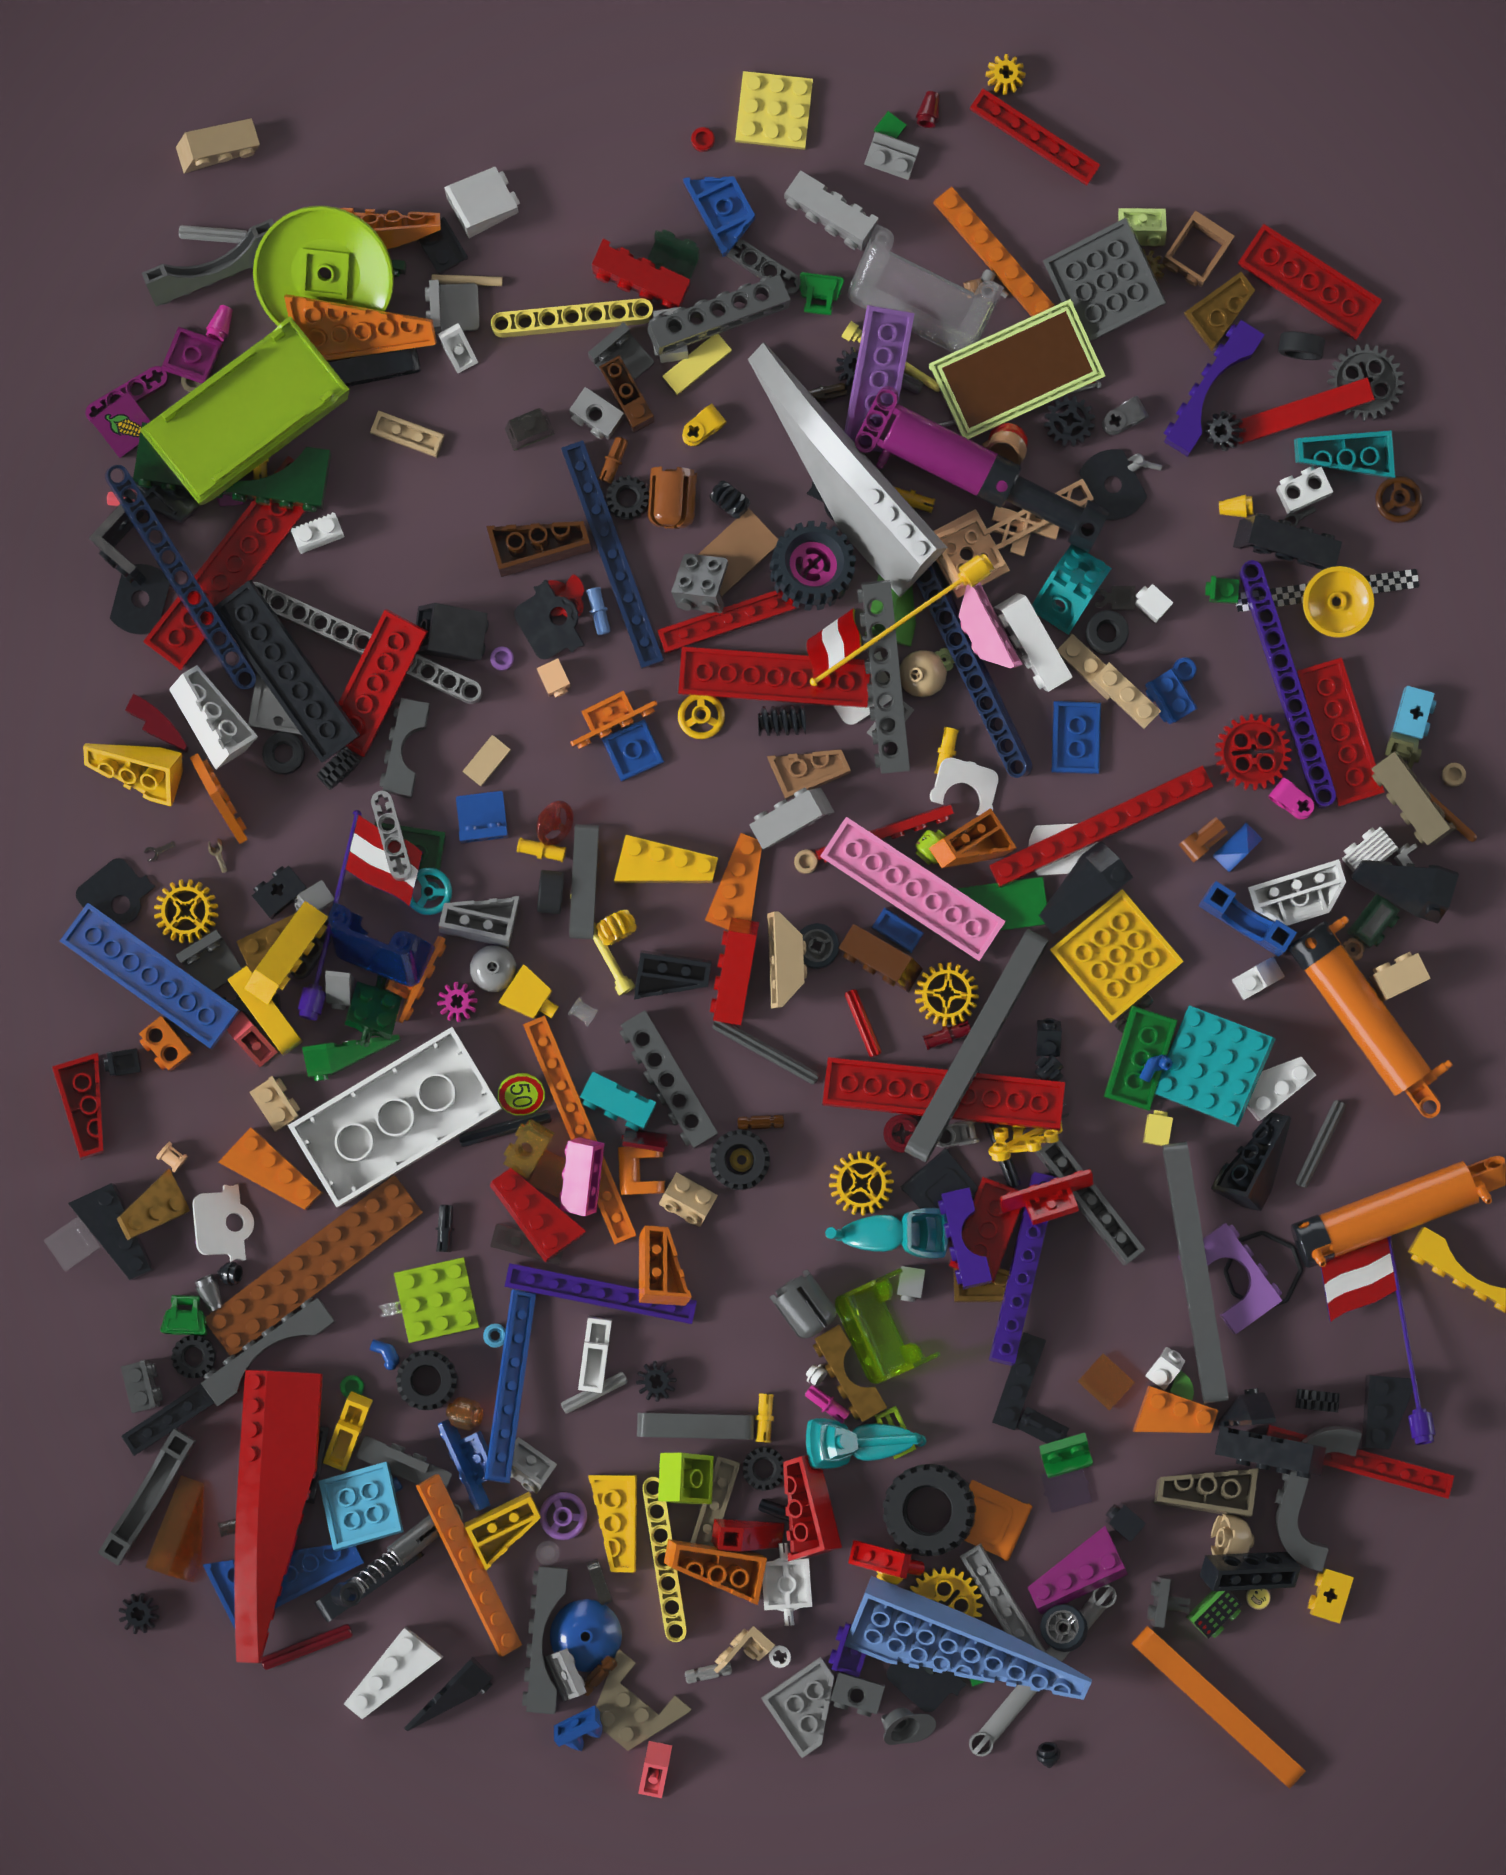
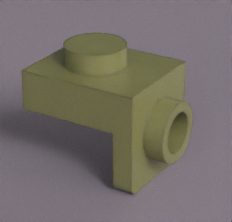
M1391 732L1385 755L1389 756L1393 752H1398L1403 760L1408 761L1407 765L1412 770L1414 762H1419L1422 749H1418L1419 739Z

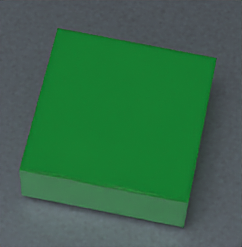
M887 111L875 127L874 132L897 139L907 125Z

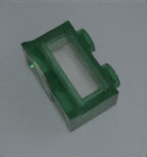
M1375 894L1371 902L1363 909L1359 917L1346 932L1358 939L1359 942H1362L1368 949L1372 945L1377 947L1385 938V935L1382 933L1387 926L1392 928L1400 917L1397 914L1400 909L1387 899Z

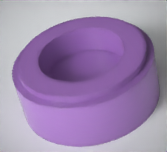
M497 647L492 651L490 661L495 669L506 671L512 667L514 655L507 647Z

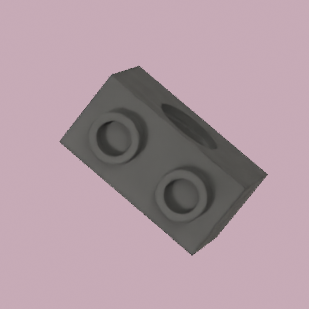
M838 1671L830 1700L835 1702V1707L848 1710V1706L858 1709V1714L871 1717L872 1713L877 1714L885 1685ZM856 1688L864 1692L863 1699L858 1702L850 1698L851 1691Z

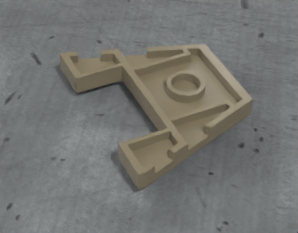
M619 1649L614 1658L618 1664L612 1671H609L596 1707L600 1711L603 1731L629 1751L689 1713L692 1708L674 1695L660 1714L655 1712L621 1683L636 1662Z

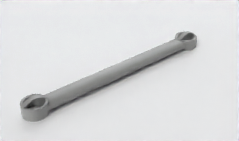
M1108 1584L1102 1586L1108 1587V1589L1098 1601L1095 1598L1096 1591L1098 1590L1096 1589L1080 1609V1612L1087 1621L1088 1630L1105 1609L1111 1607L1116 1601V1591ZM1113 1592L1112 1600L1108 1604L1101 1605L1110 1593ZM1068 1625L1062 1632H1066L1068 1630ZM1051 1646L1046 1650L1049 1655L1061 1662L1071 1652L1057 1651ZM1017 1685L980 1731L970 1737L969 1747L973 1754L982 1757L988 1755L993 1749V1744L1037 1691L1030 1690L1031 1687ZM978 1735H985L983 1740L973 1750V1739ZM990 1740L988 1749L985 1752L978 1753L987 1741Z

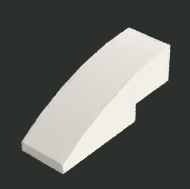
M588 1316L578 1390L602 1393L612 1319Z

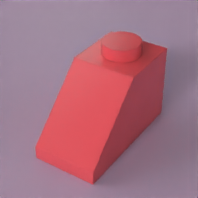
M242 1011L227 1029L233 1039L259 1067L263 1066L278 1053Z
M648 1742L638 1794L662 1798L672 1745Z

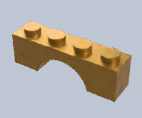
M840 1325L814 1338L816 1343L813 1347L819 1358L824 1355L828 1364L825 1365V1368L831 1378L836 1376L840 1385L837 1386V1389L842 1398L848 1397L852 1406L849 1407V1410L855 1420L860 1418L864 1422L887 1408L876 1387H860L847 1377L844 1370V1357L851 1344Z

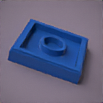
M645 719L601 738L621 782L664 763Z

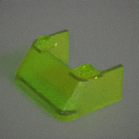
M901 1268L848 1291L835 1299L836 1311L865 1375L874 1384L881 1383L941 1356L938 1351L924 1357L921 1349L916 1344L908 1343L904 1345L885 1303L893 1295V1288L889 1278L902 1273Z

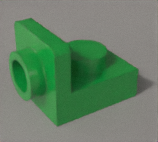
M1211 576V582H1206L1205 596H1210L1209 602L1238 604L1239 579Z

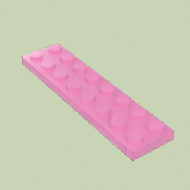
M845 817L820 855L821 858L978 961H980L1005 923L1003 919L848 817Z

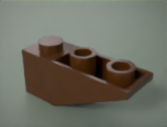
M620 355L599 366L633 432L635 433L654 423V415Z

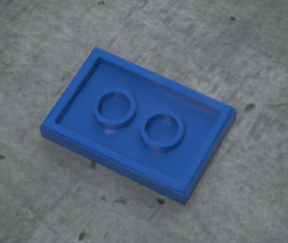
M1053 702L1051 773L1099 774L1101 703Z

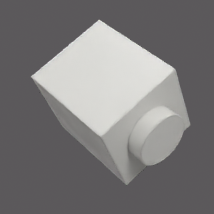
M1153 584L1149 588L1144 586L1136 595L1138 600L1135 605L1155 623L1173 604Z

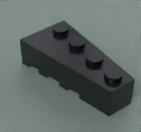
M110 1183L68 1203L129 1280H135L154 1271L139 1235L127 1240L117 1220L126 1210V1207L114 1183Z

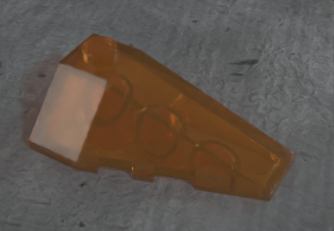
M181 1475L145 1566L146 1568L171 1577L194 1582L202 1560L204 1483Z

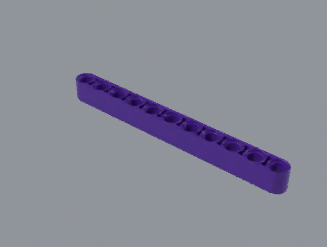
M1249 560L1240 569L1239 575L1311 798L1317 807L1327 808L1336 798L1331 776L1263 567L1258 561ZM1247 567L1256 569L1257 576L1255 578H1250L1246 575L1245 569ZM1259 589L1263 591L1264 599L1256 600L1252 594L1253 590ZM1260 613H1270L1272 617L1271 622H1263L1260 619ZM1275 634L1279 638V643L1271 645L1267 641V635ZM1275 657H1283L1286 660V666L1282 668L1276 666L1274 663ZM1290 679L1293 682V689H1284L1281 683L1282 680ZM1289 702H1298L1301 710L1296 713L1292 712L1289 708ZM1297 724H1305L1308 728V733L1306 735L1299 734L1296 730ZM1305 746H1312L1314 748V757L1310 758L1304 754ZM1313 768L1321 770L1323 774L1321 780L1312 778L1311 770ZM1320 791L1328 792L1330 795L1329 802H1321L1318 798V793Z

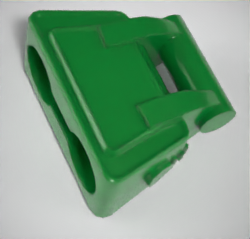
M805 272L800 273V292L802 298H806L804 312L831 316L832 302H837L841 295L840 292L844 284V278ZM812 299L827 301L826 305L811 304Z
M172 1295L171 1309H167L163 1317L160 1331L163 1334L206 1336L208 1333L207 1322L203 1311L199 1310L200 1296ZM178 1305H192V1310H179Z

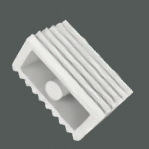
M333 512L331 515L327 514V516L322 518L319 517L318 520L314 519L309 524L305 522V525L301 524L300 527L296 526V528L292 527L291 529L300 554L345 537L338 518Z
M1372 827L1362 835L1364 841L1359 845H1356L1354 842L1344 850L1346 855L1342 860L1354 872L1362 860L1384 861L1399 848L1381 827L1376 831Z

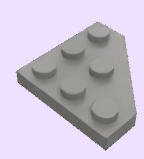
M821 1657L761 1697L801 1758L822 1745L834 1676Z

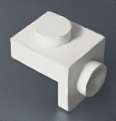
M1166 1347L1145 1376L1165 1390L1180 1372L1185 1360L1177 1351Z

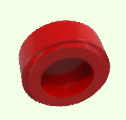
M700 127L692 133L691 143L694 149L699 152H707L713 147L715 137L710 129Z

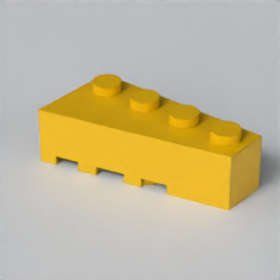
M625 835L614 883H713L718 857Z
M304 901L256 967L244 989L268 1005L279 989L283 990L290 981L288 976L291 971L295 973L303 962L300 960L303 954L308 956L315 946L312 942L315 937L320 939L328 928L324 925L328 916Z

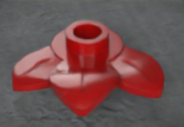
M575 574L571 575L566 584L555 580H548L556 596L566 597L576 604L578 615L580 616L584 610V604L581 600L584 594V586L581 580ZM556 607L551 612V616L564 615L567 617V612L562 607Z

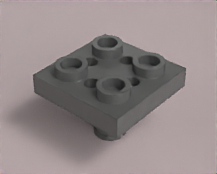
M1157 1576V1581H1152L1151 1595L1154 1596L1153 1605L1148 1607L1147 1619L1151 1620L1150 1624L1155 1627L1164 1628L1167 1610L1188 1614L1190 1609L1186 1606H1180V1604L1190 1605V1598L1169 1596L1171 1579L1167 1577Z

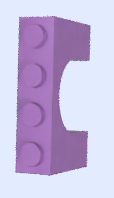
M1223 1223L1205 1236L1203 1242L1207 1266L1219 1258H1231L1238 1261L1247 1272L1249 1284L1246 1294L1241 1300L1220 1314L1232 1333L1237 1334L1282 1301L1279 1297L1282 1295V1292L1275 1283L1270 1284L1266 1279L1267 1271L1260 1263L1256 1265L1251 1257L1254 1254L1248 1245H1242L1237 1239L1240 1234L1232 1224L1228 1226L1227 1223Z

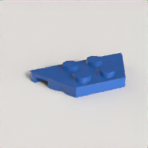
M734 176L722 178L705 177L704 180H691L690 177L684 178L683 183L722 256H726L756 219L751 206Z

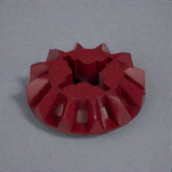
M900 1114L888 1120L884 1127L883 1136L886 1144L893 1151L904 1153L912 1134L905 1136L904 1144H902L900 1137L892 1135V1133L900 1130L901 1123H903L905 1131L914 1132L918 1122L909 1115Z

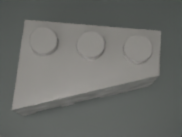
M805 787L794 793L795 798L789 802L784 799L774 805L775 810L770 813L763 811L754 817L755 821L749 825L762 849L770 848L796 834V832L804 827L811 826L823 816H829L834 813L822 788L807 790Z

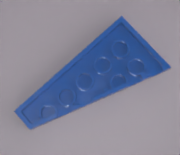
M331 1544L293 1550L287 1574L284 1575L281 1584L283 1587L281 1595L277 1598L275 1608L363 1564L364 1561L357 1547L353 1546L334 1551ZM235 1559L203 1564L235 1629Z

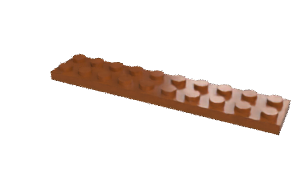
M393 1175L222 1304L223 1307L205 1317L207 1326L230 1356L238 1354L243 1350V1346L252 1340L258 1339L262 1336L261 1333L272 1325L275 1326L284 1316L295 1311L302 1303L316 1295L422 1215V1210L398 1178Z

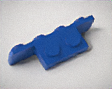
M452 1418L438 1423L440 1436L445 1440L450 1458L455 1463L459 1472V1478L469 1494L470 1503L476 1511L490 1506V1501L482 1486V1483L487 1481L484 1479L489 1451L482 1432H476L462 1439Z

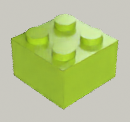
M660 1453L658 1501L683 1504H712L714 1456L689 1453Z

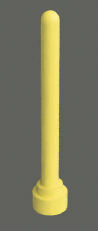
M851 321L841 337L849 342L851 340L860 343L862 330L859 329V325ZM908 362L905 363L904 372L922 381L924 385L935 392L941 391L936 380Z
M594 922L593 940L616 980L614 983L616 984L615 989L618 995L622 996L633 990L635 984L632 979L624 976L609 947L600 941Z

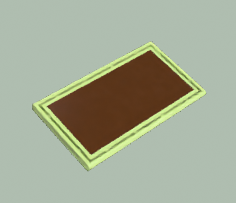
M1071 299L929 363V369L936 379L961 436L967 439L1105 377Z

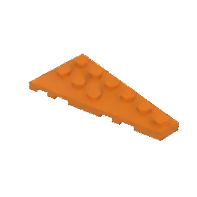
M288 294L284 296L288 317H292L326 361L431 346L437 343L433 320Z

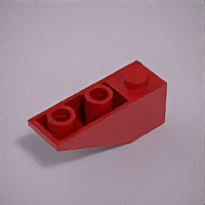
M714 1519L711 1542L717 1550L742 1552L778 1548V1544L782 1543L784 1523Z

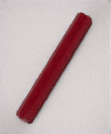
M345 1624L262 1656V1666L265 1670L351 1638L353 1636L349 1624Z

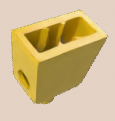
M524 964L499 1000V1004L532 1019H535L539 1012L552 1018L559 1006L548 1000L553 991Z

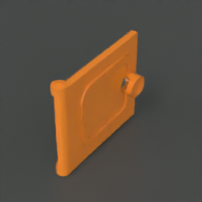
M972 1479L969 1488L971 1492L973 1491L975 1497V1523L970 1530L969 1536L964 1541L975 1546L981 1543L986 1551L1001 1557L1004 1561H1009L1033 1506Z

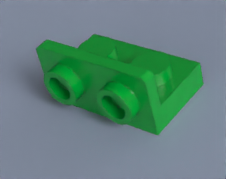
M1085 1432L1039 1446L1041 1459L1048 1478L1093 1465Z

